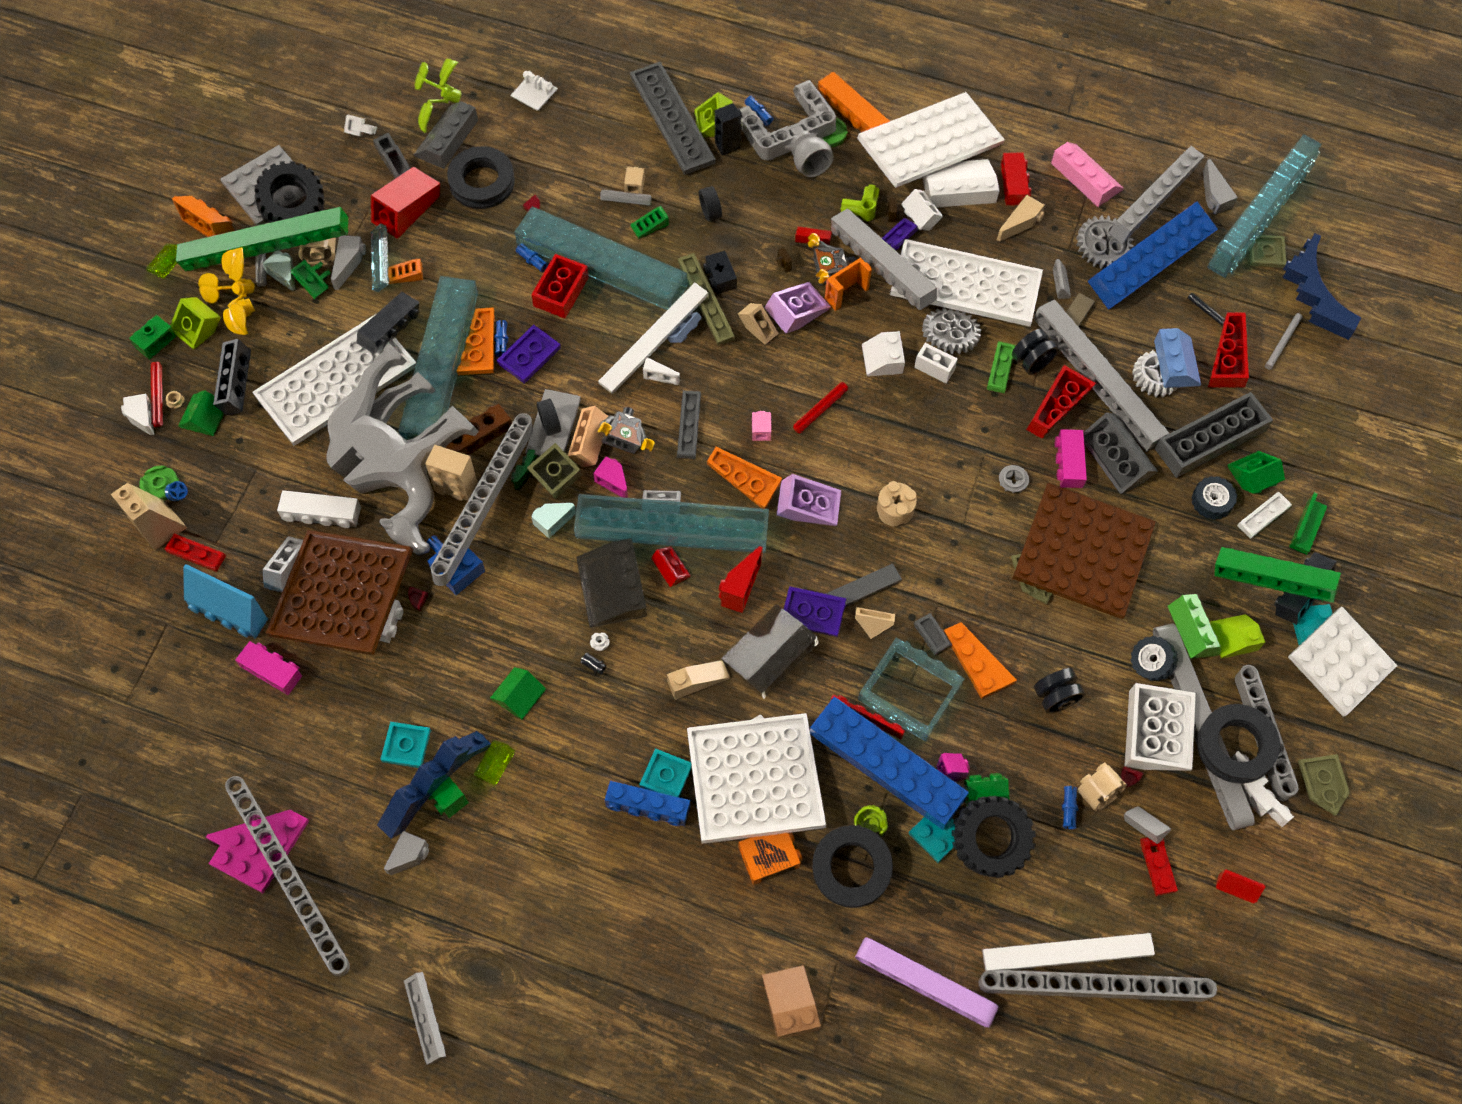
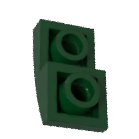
M528 449L527 455L523 456L522 465H517L516 471L512 472L511 482L514 483L515 490H520L530 478L531 473L527 467L537 459L535 450Z

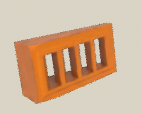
M420 259L410 260L386 268L388 284L423 280Z

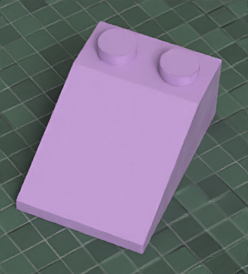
M810 282L773 293L765 306V310L785 333L800 329L829 310L831 306Z
M791 474L781 481L777 515L793 521L836 526L841 490Z

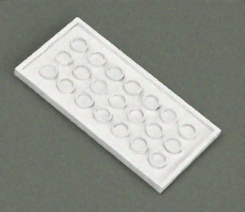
M966 92L859 133L857 138L895 188L1002 145L1005 140Z
M905 239L901 256L937 287V300L931 303L932 305L1031 326L1042 269ZM892 286L890 295L907 299L900 295L897 289Z
M372 317L253 391L254 396L293 446L328 424L329 416L335 406L358 386L364 370L383 352L384 348L373 354L356 343L357 331ZM396 338L389 340L386 346L390 344L407 362L404 365L392 366L380 380L376 393L417 367L414 359Z

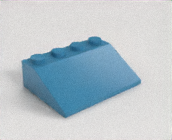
M185 564L183 567L184 600L189 605L188 609L197 614L199 612L205 614L204 616L211 621L218 620L227 629L231 630L234 628L238 630L237 632L246 638L251 636L256 639L268 618L255 598Z

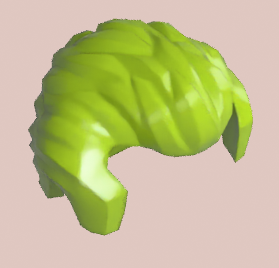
M868 805L861 808L855 815L854 825H860L875 833L879 831L878 835L882 836L888 828L887 816L880 807Z

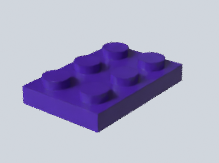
M532 325L497 359V363L525 384L561 348V345L538 327Z
M789 586L780 624L838 637L847 600L838 596Z

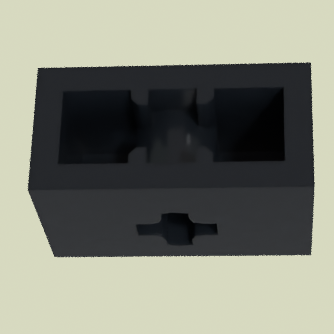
M726 251L705 256L703 268L705 274H709L711 288H714L717 294L736 289L737 277Z

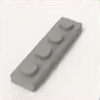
M420 972L404 980L425 1062L426 1065H429L446 1057L427 989V983L423 972Z

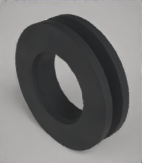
M478 146L466 149L455 156L448 167L447 177L451 193L464 206L474 209L491 208L504 202L513 191L515 178L511 161L503 152L495 148ZM486 167L498 173L496 181L484 188H474L464 182L466 175L476 168Z
M1230 704L1214 710L1207 717L1198 733L1197 749L1202 762L1215 776L1227 782L1245 784L1262 778L1273 767L1280 753V738L1274 724L1265 714L1247 705ZM1228 726H1239L1247 729L1258 742L1257 756L1248 762H1238L1230 759L1219 746L1218 736L1220 731Z
M849 825L832 830L819 842L813 856V876L817 887L828 900L843 907L858 908L871 904L885 892L892 876V857L886 843L875 832L862 826ZM855 845L861 847L870 854L873 860L874 871L872 877L866 884L857 888L842 886L835 880L831 872L833 856L839 849L845 846Z

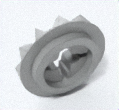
M1016 465L1003 468L998 478L1000 486H1003L1005 491H1011L1012 493H1021L1029 483L1027 472L1022 467ZM1013 474H1014L1015 480H1017L1014 485H1013V483H1012V480H1009V479H1011V477L1013 476Z

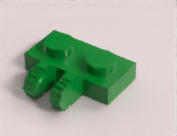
M304 260L291 269L290 272L313 299H316L328 290L329 286L323 280L331 272L327 270L319 276L316 271L323 267V263L320 261L311 267Z

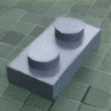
M691 313L667 338L669 342H683L687 338V334L697 327L699 320L702 318L699 313Z

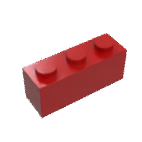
M1024 152L1003 153L1001 171L1006 205H1019L1026 195L1031 197V187H1028L1029 173H1026L1028 161L1024 158Z

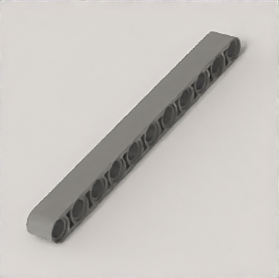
M522 413L515 417L431 565V574L436 585L444 586L450 582L532 435L533 429L530 415Z
M1172 623L1153 628V636L1161 637L1170 642L1175 647V651H1177V668L1169 676L1174 689L1195 693L1194 739L1197 744L1199 730L1211 714V710L1176 625ZM1219 733V746L1223 753L1229 757L1223 739ZM1207 769L1230 828L1237 830L1254 825V816L1241 784L1222 780Z
M230 777L225 784L226 791L325 964L333 975L337 977L346 975L350 969L349 961L251 791L241 777ZM235 784H242L239 791H232V787ZM245 801H251L249 808L242 809V804ZM261 818L260 825L253 827V820ZM265 836H272L268 844H262V839ZM276 853H281V859L273 862L272 856ZM285 871H292V876L289 879H282V874ZM297 888H301L302 894L297 898L292 897V892ZM305 907H313V911L310 915H302V911ZM317 924H322V932L314 934L312 932L313 927ZM327 942L334 944L330 952L323 951V946ZM338 960L344 961V967L339 971H335L333 968L334 963Z
M987 970L982 974L978 982L982 991L997 994L1203 1002L1212 998L1217 993V986L1211 979L1189 977ZM985 977L993 978L995 985L988 986L985 983ZM1006 978H1013L1016 982V987L1008 986ZM1029 978L1036 980L1037 988L1029 986ZM1050 979H1054L1058 982V989H1054L1050 986ZM1071 980H1076L1080 984V990H1076L1071 986ZM1093 981H1098L1101 984V991L1094 989ZM1114 982L1121 983L1123 987L1122 992L1115 989ZM1137 982L1144 986V992H1139L1136 989ZM1158 983L1164 985L1166 989L1165 993H1161L1158 990ZM1179 984L1186 987L1187 994H1183L1179 990ZM1201 985L1207 987L1208 995L1202 993Z

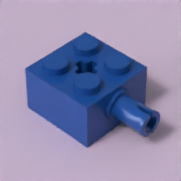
M436 535L431 537L433 541L430 538L427 541L436 552L428 560L430 569L443 546V543ZM469 548L450 582L446 584L455 595L459 594L485 572L483 562Z

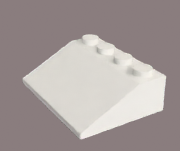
M988 159L960 161L923 176L925 193L936 207L996 203L999 193L997 176Z
M1138 683L1134 684L1129 691L1125 767L1143 770H1192L1195 693Z

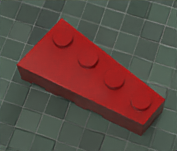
M1227 312L1208 387L1245 388L1249 379L1246 312Z
M1064 365L1026 430L1042 439L1090 393L1096 383Z

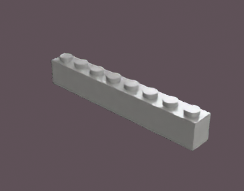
M1190 146L1121 215L1109 234L1123 244L1196 170L1204 155Z
M849 209L831 218L832 233L838 236L845 245L853 249L856 255H859L875 269L878 275L885 278L889 285L896 288L900 295L906 297L911 305L921 310L937 300V287Z

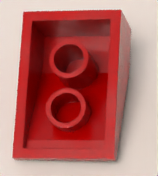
M757 547L727 574L725 580H721L718 597L721 599V606L743 613L762 564L763 547Z

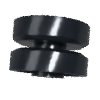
M1036 329L1027 334L1015 346L1011 354L1018 363H1023L1022 368L1028 375L1036 374L1044 369L1059 352V347L1053 340H1048L1049 337L1043 329Z
M1066 668L1049 674L1034 685L1037 696L1044 698L1041 703L1046 713L1051 714L1064 710L1078 703L1086 696L1082 685L1075 684L1078 677L1073 668Z

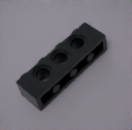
M239 339L223 342L213 405L227 416L243 411L251 349Z

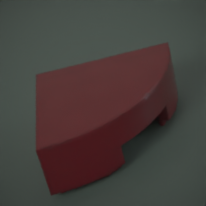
M536 195L523 204V209L535 218L540 213V201Z
M410 586L408 590L410 603L416 610L421 612L429 596L428 592Z
M1125 766L1120 774V778L1127 784L1126 788L1135 785L1143 776L1142 772Z

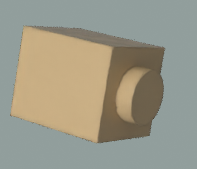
M627 167L624 181L625 192L643 193L644 168Z

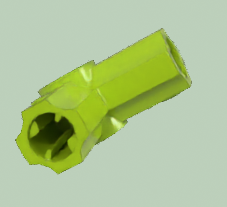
M875 185L865 187L861 201L843 199L841 212L849 209L864 221L873 220L875 218L879 188Z

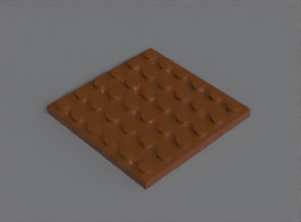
M1047 483L1012 579L1123 620L1156 521Z
M307 530L266 634L275 638L374 655L413 549L410 546Z

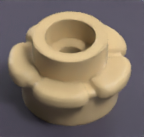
M171 391L166 395V405L169 408H179L184 403V396L177 391Z

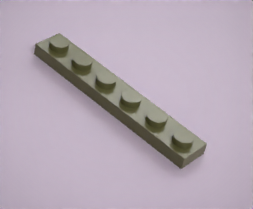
M695 254L678 258V264L689 287L696 283L708 292L709 296L699 305V308L717 345L720 346L734 341L735 336Z

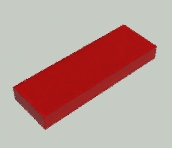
M175 533L164 549L167 553L215 572L218 571L226 557L223 552Z

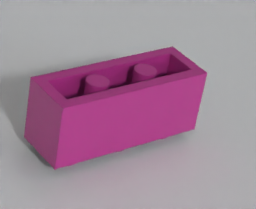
M1061 429L1059 435L1055 437V447L1058 448L1056 464H1059L1057 480L1060 481L1061 488H1083L1087 480L1083 430Z
M249 641L235 659L241 668L286 695L290 694L302 677L296 664L291 661L286 663L283 661L282 656L276 652L269 653L267 648L260 643L254 644Z

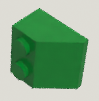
M1261 451L1228 464L1229 470L1241 488L1252 494L1260 493L1263 489L1276 486L1279 482L1285 480L1282 460Z

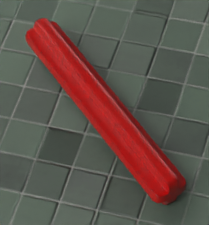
M158 361L151 363V424L153 427H161L163 425L162 365Z
M840 382L793 425V429L797 433H801L848 391L847 384Z

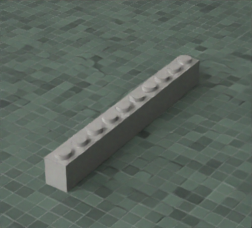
M1056 300L1038 308L1033 319L1059 347V350L1076 370L1084 377L1096 383L1092 389L1108 408L1119 417L1135 440L1146 452L1156 447L1160 438L1169 434L1166 428L1157 420L1154 414L1145 406L1142 400L1134 393L1131 387L1122 379L1119 373L1110 365L1108 360L1098 351L1096 346L1092 344L1085 333L1080 330L1074 320L1069 317Z

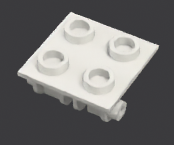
M525 71L523 74L525 80L511 96L538 111L558 88L553 86L551 82L545 81L544 78H540L538 75L535 76L531 71Z

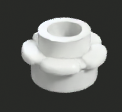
M595 633L591 637L590 645L597 651H603L608 647L610 641L605 633Z

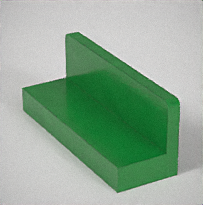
M1315 492L1305 505L1289 545L1290 548L1306 555L1310 552L1327 508L1326 505L1315 501L1318 495Z

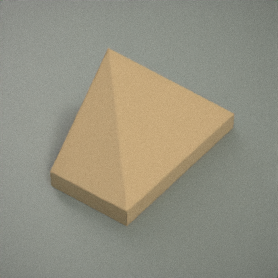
M857 607L855 618L870 639L894 625L895 614Z

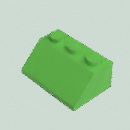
M1197 594L1182 595L1168 605L1191 659L1219 656L1221 654L1217 637L1213 632Z

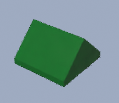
M203 390L192 396L178 426L183 429L214 436L224 413L213 405L214 395Z
M514 667L490 699L523 720L546 691V688L528 670Z

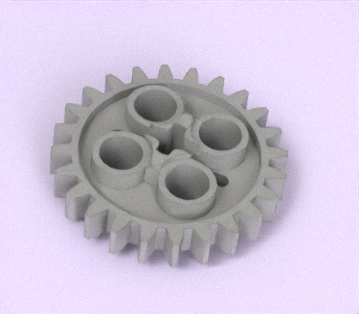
M1102 215L1099 219L1094 216L1092 220L1088 219L1086 223H1083L1078 231V236L1076 237V240H1078L1076 246L1080 247L1078 252H1084L1082 258L1088 257L1087 263L1093 261L1094 267L1096 264H1099L1100 269L1104 265L1107 267L1134 246L1131 244L1133 238H1128L1122 244L1109 234L1116 222V218L1111 221L1110 216L1106 219Z
M943 307L942 311L936 309L935 312L931 311L930 315H926L922 332H924L923 337H927L926 342H932L931 346L937 345V349L943 348L945 353L947 350H950L951 354L954 351L961 354V350L967 353L968 349L973 350V347L977 346L981 336L980 324H976V319L971 320L972 315L966 316V312L960 313L958 310L953 311V309L947 311Z

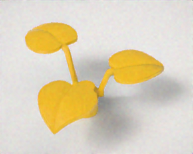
M236 248L225 252L222 256L224 272L229 274L230 279L236 281L232 286H218V278L212 273L203 274L199 278L198 285L201 296L208 303H216L220 296L219 290L232 289L235 294L240 295L228 304L229 309L224 310L223 319L230 331L239 335H247L246 314L243 307L236 302L247 297V294L253 293L255 287L250 279H241L244 272L243 248Z

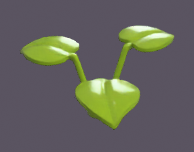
M451 59L444 61L440 71V85L425 78L428 72L427 63L422 62L415 80V89L420 90L423 82H426L441 89V96L443 97V99L428 100L427 103L423 104L419 113L418 123L421 130L427 133V124L432 112V103L448 104L449 101L458 103L461 98V91L446 83L454 67L457 65V61Z

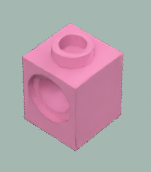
M752 412V441H771V412Z

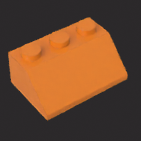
M175 196L172 198L181 219L205 236L211 237L234 231L233 223L227 216L223 217L215 208H209L201 199L197 200L193 196Z

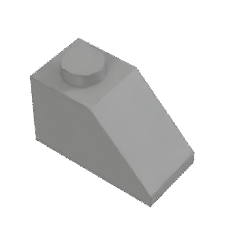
M403 831L384 867L386 873L393 875L419 865L429 852V845L426 840Z

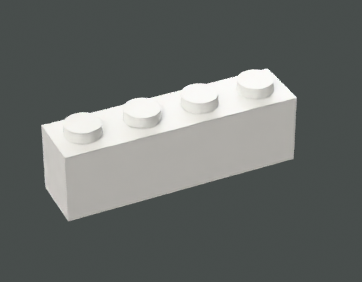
M282 490L277 511L281 519L287 522L302 521L306 524L320 523L324 526L339 525L343 528L357 526L361 506L356 498Z

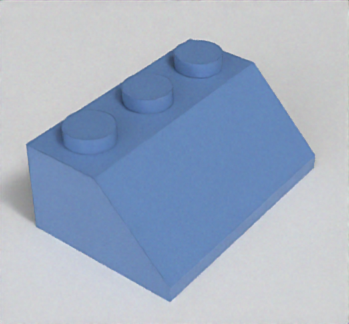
M1178 328L1159 329L1154 343L1164 388L1200 386L1201 381L1191 337Z

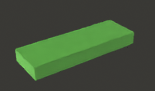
M998 341L987 390L1005 393L1013 360L1011 354L1016 345Z

